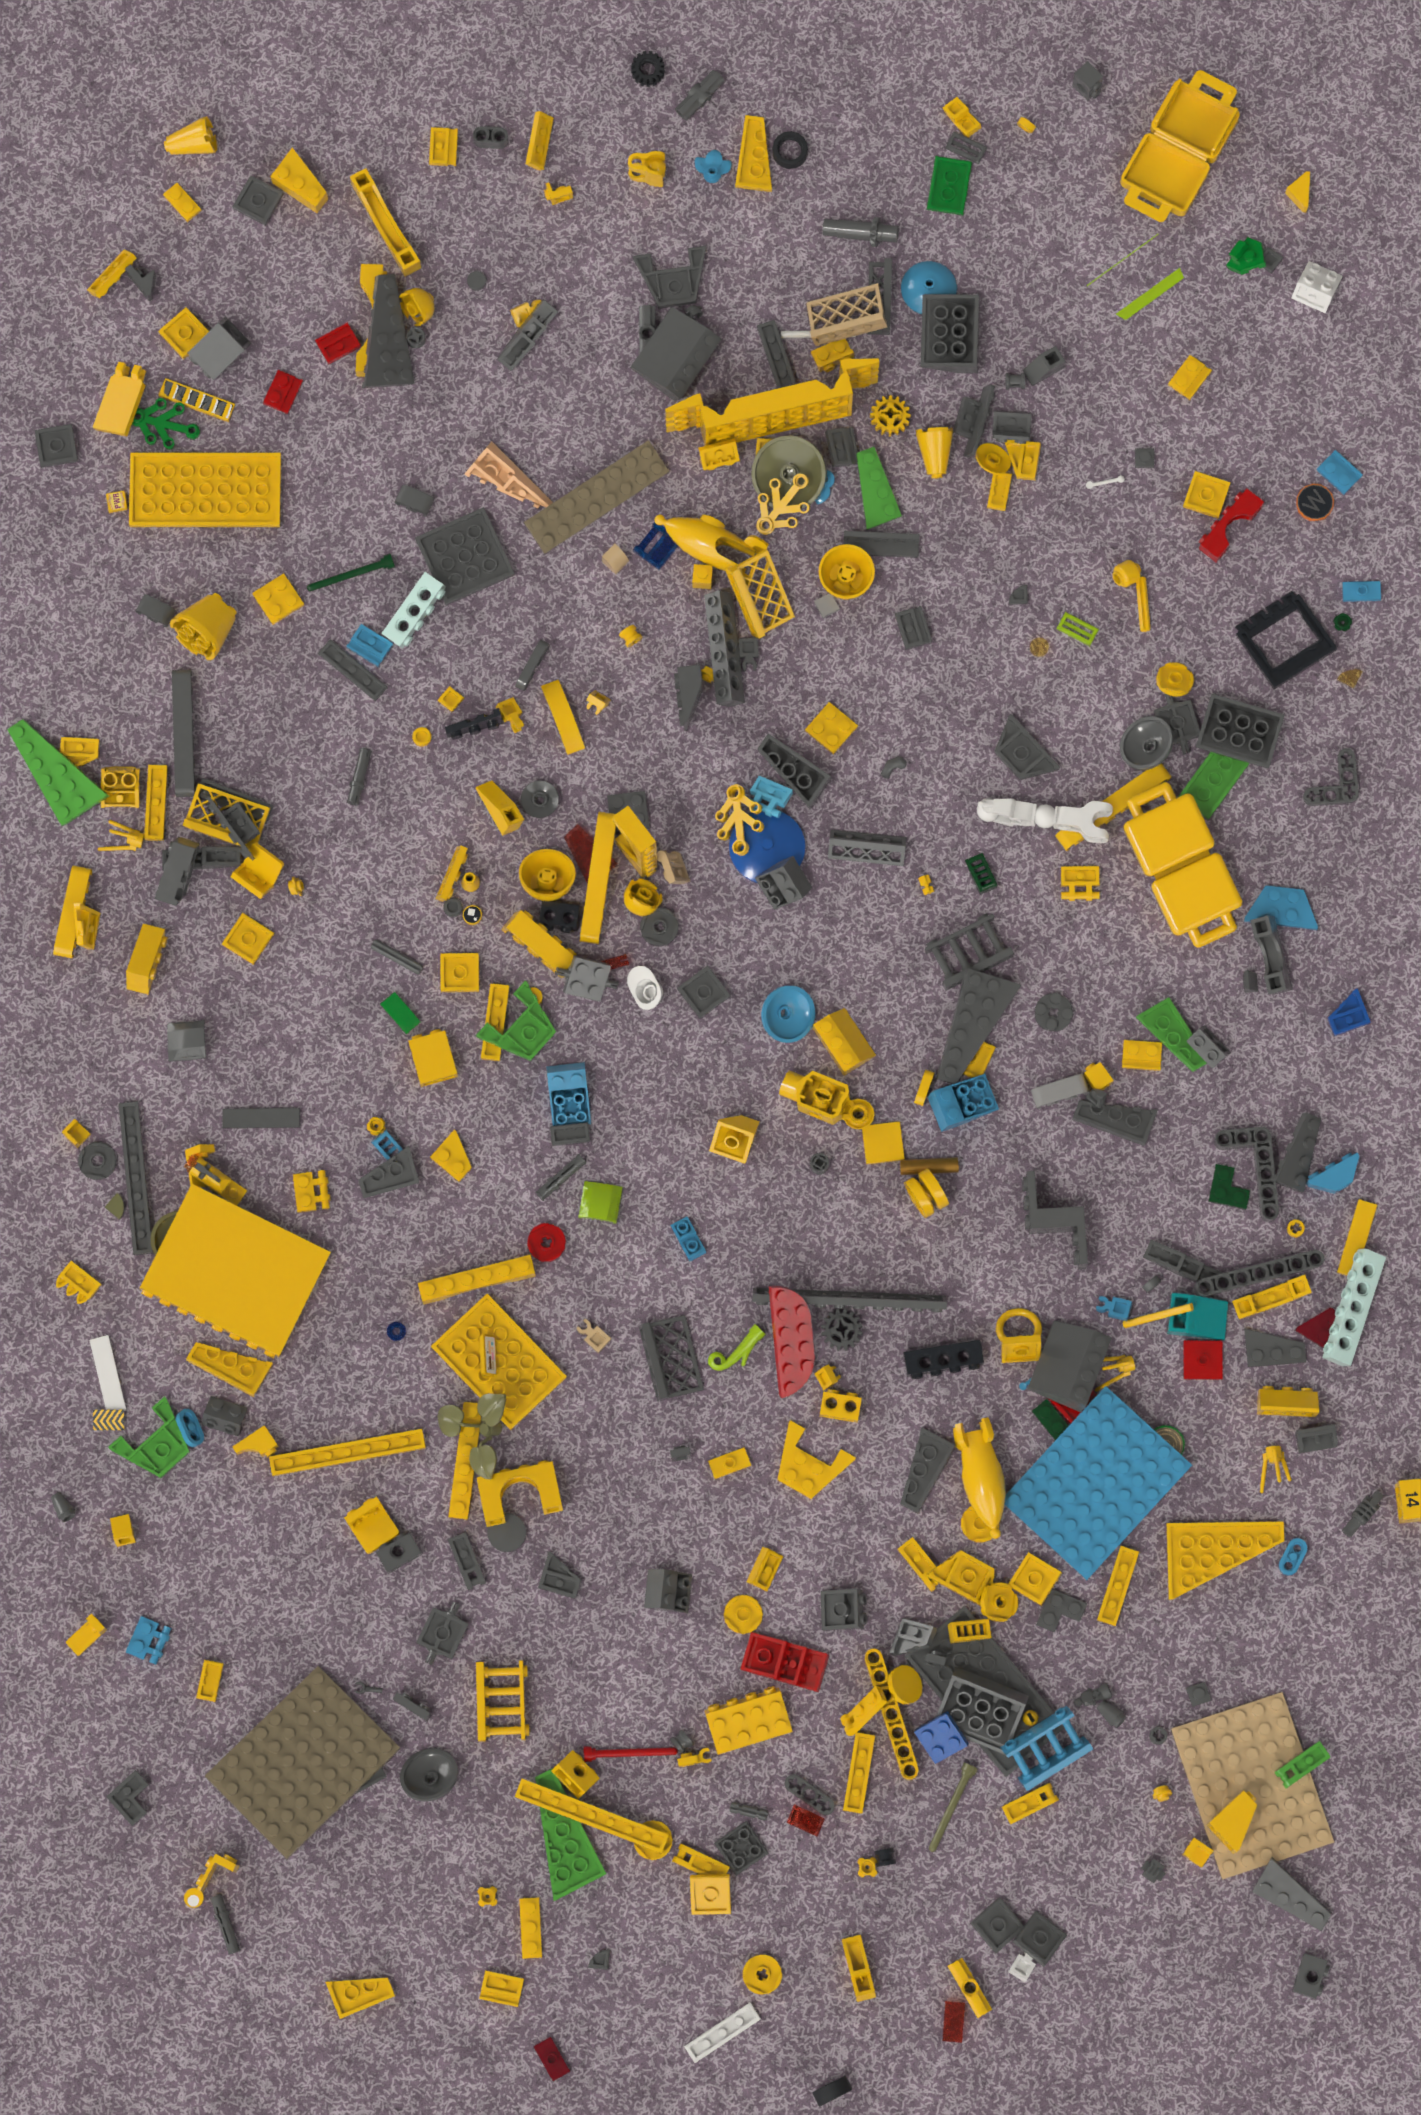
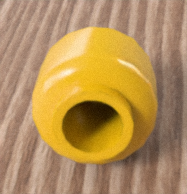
M1126 560L1114 567L1113 580L1118 586L1129 587L1140 579L1141 568L1138 563Z

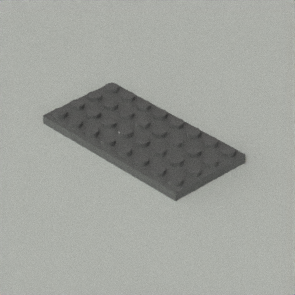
M964 1606L937 1628L931 1647L910 1652L905 1655V1658L941 1701L955 1667L1029 1695L1012 1738L1015 1739L1033 1727L1027 1726L1023 1722V1714L1026 1711L1034 1710L1038 1714V1722L1035 1725L1054 1714V1711L992 1638L950 1643L949 1623L976 1620ZM979 1624L980 1634L984 1635L983 1627ZM972 1625L973 1636H975L974 1625ZM963 1626L965 1636H967L966 1626ZM931 1651L943 1653L942 1657H946L944 1667L925 1662L927 1653L931 1654ZM1028 1713L1027 1715L1029 1719L1031 1720V1722H1034L1035 1720L1033 1719L1031 1714ZM1063 1724L1053 1729L1055 1736L1064 1729ZM1045 1734L1037 1739L1036 1742L1042 1748L1049 1742V1739ZM978 1744L1005 1777L1019 1767L1013 1755L1008 1758L1002 1753ZM1029 1745L1019 1751L1024 1761L1034 1754Z

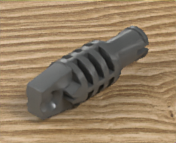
M1375 1491L1371 1497L1367 1495L1353 1511L1351 1520L1342 1529V1532L1351 1538L1361 1525H1365L1379 1509L1378 1503L1384 1495L1379 1491Z

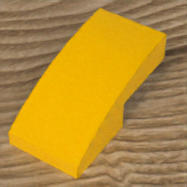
M955 97L942 107L946 115L965 137L969 138L981 129V124L969 113L968 107L958 97Z

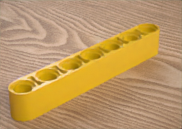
M1162 763L1155 768L1144 771L1102 801L1110 803L1113 806V812L1109 817L1097 818L1093 824L1100 828L1102 824L1109 823L1116 818L1115 815L1120 812L1123 813L1129 808L1127 805L1128 799L1161 784L1165 780H1170L1172 776ZM1060 830L1055 835L1066 851H1069L1072 845L1076 846L1084 840L1079 832Z
M598 812L580 942L599 944L616 825L613 822V816L616 815L614 813Z
M870 1649L866 1652L864 1659L873 1688L878 1686L883 1691L890 1692L888 1688L889 1675L883 1656L878 1649ZM876 1653L879 1661L876 1663L869 1662L868 1655ZM882 1672L885 1675L884 1681L877 1682L874 1679V1674ZM892 1693L891 1698L880 1711L900 1773L904 1779L913 1780L918 1775V1765L898 1703ZM889 1709H893L897 1713V1717L893 1720L888 1719L886 1716V1712ZM900 1728L903 1731V1736L898 1739L894 1738L892 1730ZM900 1747H906L909 1750L907 1757L899 1756L898 1749ZM906 1766L914 1767L915 1774L913 1776H907L904 1773Z

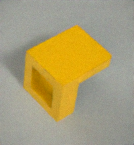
M73 1119L62 1131V1134L77 1148L91 1135L76 1119Z
M1192 1838L1182 1855L1199 1867H1203L1209 1856L1213 1853V1850L1196 1838Z

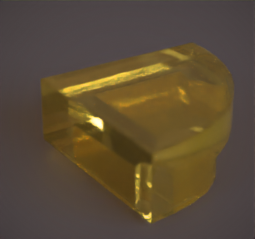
M1357 669L1345 671L1339 675L1337 680L1354 689L1363 671Z

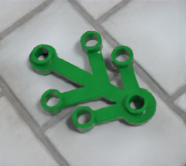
M158 398L154 405L145 410L138 408L135 416L139 414L141 418L136 420L134 417L132 422L133 426L140 427L148 445H154L157 442L156 435L151 433L147 424L153 425L163 440L164 448L167 450H172L175 447V442L168 436L165 429L185 433L186 437L190 440H195L200 436V429L196 424L186 426L168 421L185 412V407L180 402L174 404L173 409L156 418L150 417V415L158 410L166 409L167 403L164 398ZM164 402L165 404L164 406L159 407L158 403ZM178 406L183 408L181 411H176ZM194 428L195 432L189 433V430ZM149 437H154L152 442L148 441ZM171 441L172 445L166 446V442Z

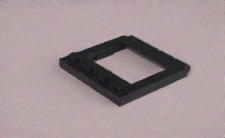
M1293 591L1280 598L1284 604L1276 600L1265 607L1268 614L1260 610L1249 617L1252 624L1244 620L1235 626L1238 630V633H1236L1237 638L1274 690L1337 650L1336 645L1299 594L1295 595ZM1297 610L1318 641L1272 669L1267 662L1266 656L1251 638Z

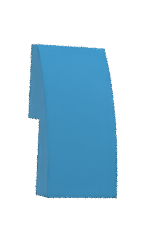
M688 1217L670 1225L689 1262L706 1254V1250Z

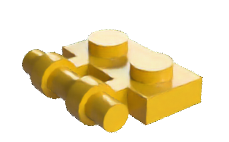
M1061 866V887H1069V892H1061V899H1069V901H1075V899H1086V901L1100 899V892H1092V886L1100 885L1099 866ZM1075 887H1086V892H1075Z
M325 1170L318 1171L317 1179H313L312 1172L293 1174L297 1213L316 1211V1203L319 1202L322 1203V1209L330 1208L329 1201H331V1197L328 1194L327 1188L329 1181ZM319 1185V1196H315L314 1186Z

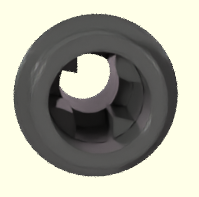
M61 1492L51 1497L58 1519H61L62 1522H67L75 1517V1508Z
M1105 1700L1097 1707V1710L1111 1727L1118 1728L1126 1719L1124 1711Z

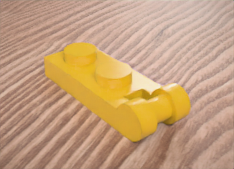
M912 1537L897 1550L930 1592H932L939 1583L934 1580L930 1581L926 1575L936 1568V1565Z
M875 1686L848 1714L841 1716L840 1720L842 1725L845 1726L844 1730L847 1736L855 1735L887 1703L881 1687Z
M1051 1783L1002 1806L1001 1808L1009 1824L1011 1825L1059 1801L1058 1796L1054 1795ZM1045 1793L1048 1799L1042 1801L1040 1794Z
M681 1843L678 1847L677 1856H674L672 1862L699 1875L727 1874L730 1868ZM686 1853L692 1855L689 1862L683 1860Z

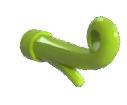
M754 1324L749 1329L750 1332L727 1359L720 1352L710 1354L708 1357L709 1366L713 1370L722 1371L731 1367L742 1358L741 1365L744 1367L753 1347L766 1334ZM719 1357L721 1364H715L714 1359Z

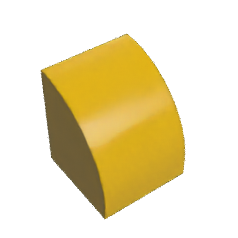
M129 1514L110 1518L113 1539L117 1547L136 1543Z

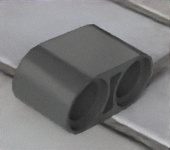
M480 126L473 131L474 144L479 148L503 149L508 145V132L504 128ZM479 135L486 136L484 140L477 139ZM503 136L504 140L497 141L496 137Z
M402 485L394 503L398 506L403 505L412 512H420L423 516L427 517L434 498L410 486Z
M144 594L135 611L139 615L143 614L147 616V619L155 623L159 622L163 624V627H167L176 610Z

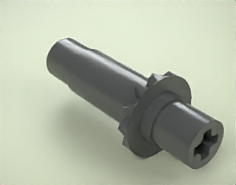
M875 217L872 222L824 219L823 236L870 241L872 247H878V243L882 241L897 243L899 226L885 225L881 223L880 217Z

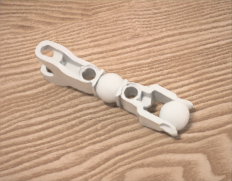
M985 798L978 802L977 814L980 819L986 822L993 821L1007 826L1034 827L1036 823L1041 828L1053 826L1054 829L1079 832L1087 842L1106 843L1109 840L1108 832L1105 829L1096 827L1093 823L1099 817L1111 816L1113 806L1110 803L1091 801L1082 808L1056 806L1054 809L1048 804L1037 807V804L1016 801L1015 799Z

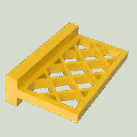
M764 550L734 567L729 566L725 568L752 636L760 639L765 636L766 632L795 617L768 550ZM765 556L767 561L765 568L757 567L759 559ZM746 566L752 567L748 578L744 577L741 569ZM756 569L763 571L759 582L752 579ZM767 573L773 576L771 586L764 584ZM751 581L758 584L755 594L749 592ZM762 586L770 588L766 598L759 596ZM774 590L780 593L778 602L770 600ZM758 598L765 600L762 611L757 610L755 606ZM769 602L777 604L773 615L766 613ZM781 606L785 607L788 615L782 618L777 617ZM764 615L772 617L770 624L766 627L762 623Z
M198 783L187 817L184 819L183 827L240 846L238 842L235 844L228 835L231 832L228 828L224 829L220 827L221 824L213 825L209 817L215 814L210 813L207 815L203 806L209 803V801L201 802L199 798L201 789L209 791L211 798L217 806L218 804L215 799L221 796L227 798L229 805L220 808L221 811L232 807L237 802L244 803L247 808L246 814L249 813L254 825L260 832L255 839L253 838L245 845L250 849L254 842H259L270 811L269 807ZM201 807L205 816L200 819L193 818L194 809ZM257 808L265 810L263 817L255 821L251 811Z

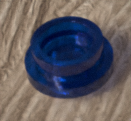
M392 1322L387 1327V1335L393 1341H400L406 1335V1328L400 1322ZM395 1328L400 1329L398 1335L393 1334Z

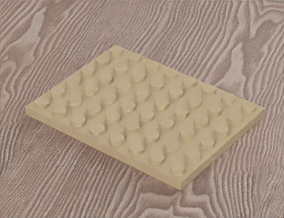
M1283 1692L1171 1729L1222 1880L1265 1866L1271 1857L1276 1861H1280L1334 1843L1311 1773L1309 1772L1286 1789L1283 1786L1284 1782L1274 1773L1303 1753ZM1291 1769L1286 1771L1290 1778L1294 1776ZM1243 1790L1245 1792L1249 1791L1257 1799L1255 1801L1257 1807L1240 1850L1233 1854L1206 1824Z

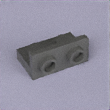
M1205 1025L1200 1027L1187 1040V1043L1211 1068H1214L1221 1060L1231 1054Z

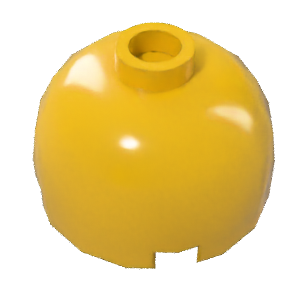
M411 288L399 295L402 301L400 302L402 313L407 319L410 315L416 322L415 326L423 325L433 316L435 309L434 298L427 291L421 288Z
M639 878L637 881L633 879L624 891V904L631 913L638 916H648L654 913L661 904L662 894H658L656 891L657 887L650 881Z

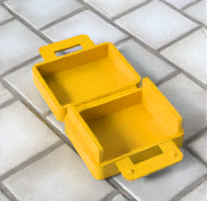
M1202 70L1196 71L1189 84L1183 82L1180 78L1173 83L1151 123V133L1144 135L1121 176V186L1129 190L1124 198V203L1127 206L1158 222H1164L1170 212L1177 216L1187 214L1209 174L1210 166L1208 163H1214L1239 121L1240 113L1238 108L1230 106L1237 94L1235 87ZM1203 83L1223 93L1221 100L1199 90L1201 84ZM1138 196H1141L1151 201L1152 203L1160 206V208L1157 209L1145 203L1144 201L1138 199Z
M1163 782L1128 799L1127 805L1133 819L1124 823L1123 830L1143 873L1148 877L1154 876L1156 879L1151 884V890L1172 934L1180 936L1188 933L1193 945L1199 948L1236 931L1237 925L1231 911L1241 907L1242 898L1222 856L1219 853L1211 855L1209 853V849L1214 846V839L1193 795L1187 793L1177 798L1171 785L1168 782ZM1158 797H1164L1165 804L1146 813L1143 812L1141 805ZM1218 917L1221 918L1223 925L1204 934L1200 933L1199 926Z

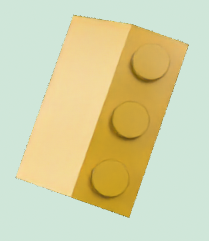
M845 1008L831 1013L813 1024V1030L844 1076L876 1056Z
M1263 1386L1262 1389L1258 1390L1257 1414L1316 1417L1319 1413L1318 1392H1313L1312 1388H1301V1391H1294L1292 1387H1282V1390H1274L1273 1386Z

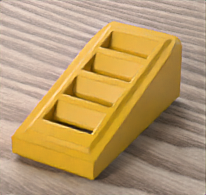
M989 1619L959 1621L948 1624L951 1644L992 1638ZM979 1624L983 1626L984 1635L980 1634ZM972 1625L975 1628V1636H973ZM963 1626H966L967 1636H965Z

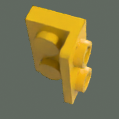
M845 338L812 350L811 355L819 371L827 373L834 370L835 366L840 364V360L854 358V351L850 349Z
M735 438L698 448L703 470H714L717 467L733 465L735 462L740 461Z

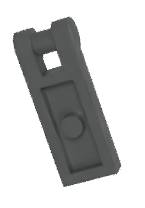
M466 1532L448 1539L467 1589L471 1590L473 1586L478 1584H486ZM475 1571L477 1577L470 1579L468 1574Z

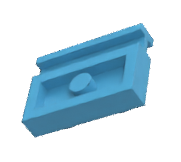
M1336 450L1316 470L1343 495L1363 476L1359 470Z
M361 624L346 647L379 668L381 662L392 648L393 643Z

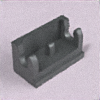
M1335 1424L1302 1429L1295 1432L1299 1453L1336 1448L1338 1444Z

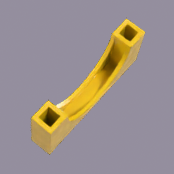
M626 806L613 816V822L622 833L615 838V844L642 878L645 876L650 877L657 871L656 841L631 808Z

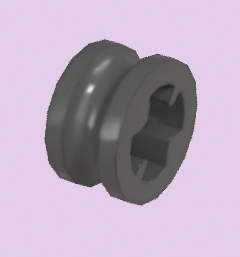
M1155 1727L1150 1731L1149 1738L1153 1744L1161 1745L1167 1739V1732L1162 1727ZM1156 1730H1160V1733L1164 1735V1738L1160 1739L1161 1741H1156V1737H1153V1732L1157 1733Z

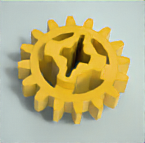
M892 395L887 400L882 396V402L876 400V406L871 407L873 412L870 413V418L873 419L871 420V425H876L875 431L881 429V435L888 432L889 437H891L892 432L896 435H899V430L904 432V425L909 426L907 419L911 418V414L907 413L910 408L904 407L906 402L902 401L900 403L899 397L897 396L894 400ZM888 413H892V418H889ZM897 421H901L898 425L894 426Z

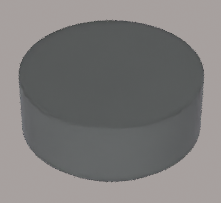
M474 271L468 275L467 284L470 289L479 291L485 287L486 278L483 273Z
M456 898L446 900L443 905L444 912L449 917L454 918L462 913V903Z
M1156 1275L1142 1288L1146 1293L1150 1292L1161 1283V1279Z

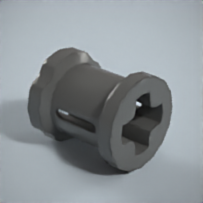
M1023 372L1018 375L1006 373V390H1009V388L1025 389V373Z

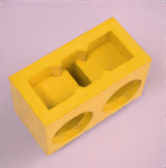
M828 1389L827 1392L823 1391L819 1417L858 1423L862 1398L858 1397L856 1393L847 1392V1395H842L837 1390ZM834 1399L837 1406L830 1409L826 1406V1401ZM848 1402H852L856 1405V1409L849 1412L845 1409V1405Z

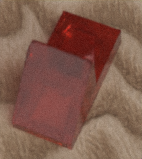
M794 1804L786 1823L818 1837L825 1818Z

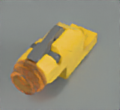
M191 1155L184 1165L187 1172L205 1184L207 1188L236 1206L247 1192L246 1189L199 1156Z

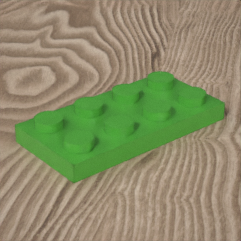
M1210 752L1178 797L1187 793L1193 795L1202 816L1209 820L1250 763Z

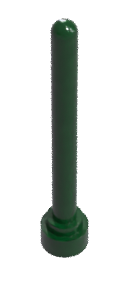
M391 553L383 555L384 557L380 558V561L308 584L307 590L314 591L380 568H388V570L395 568Z

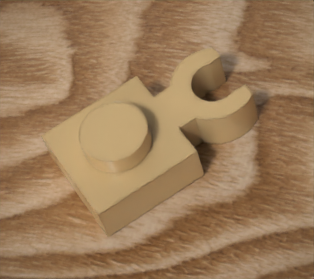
M584 1319L583 1322L587 1325V1328L582 1330L580 1327H577V1331L580 1334L587 1335L584 1341L599 1354L612 1339L598 1326L592 1329L591 1323Z

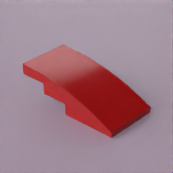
M751 1632L740 1670L819 1693L829 1654Z

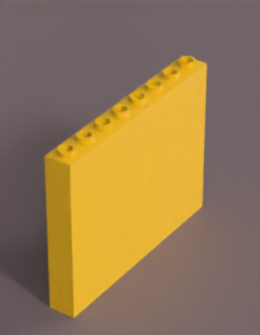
M191 1184L139 1289L142 1290L141 1294L151 1299L154 1296L160 1299L159 1303L167 1307L173 1305L177 1307V1312L185 1316L189 1313L195 1316V1321L201 1324L207 1322L212 1325L211 1328L220 1333L225 1331L229 1333L230 1338L238 1342L242 1339L247 1342L246 1346L254 1350L260 1348L264 1350L263 1354L274 1359L275 1356H280L331 1252Z

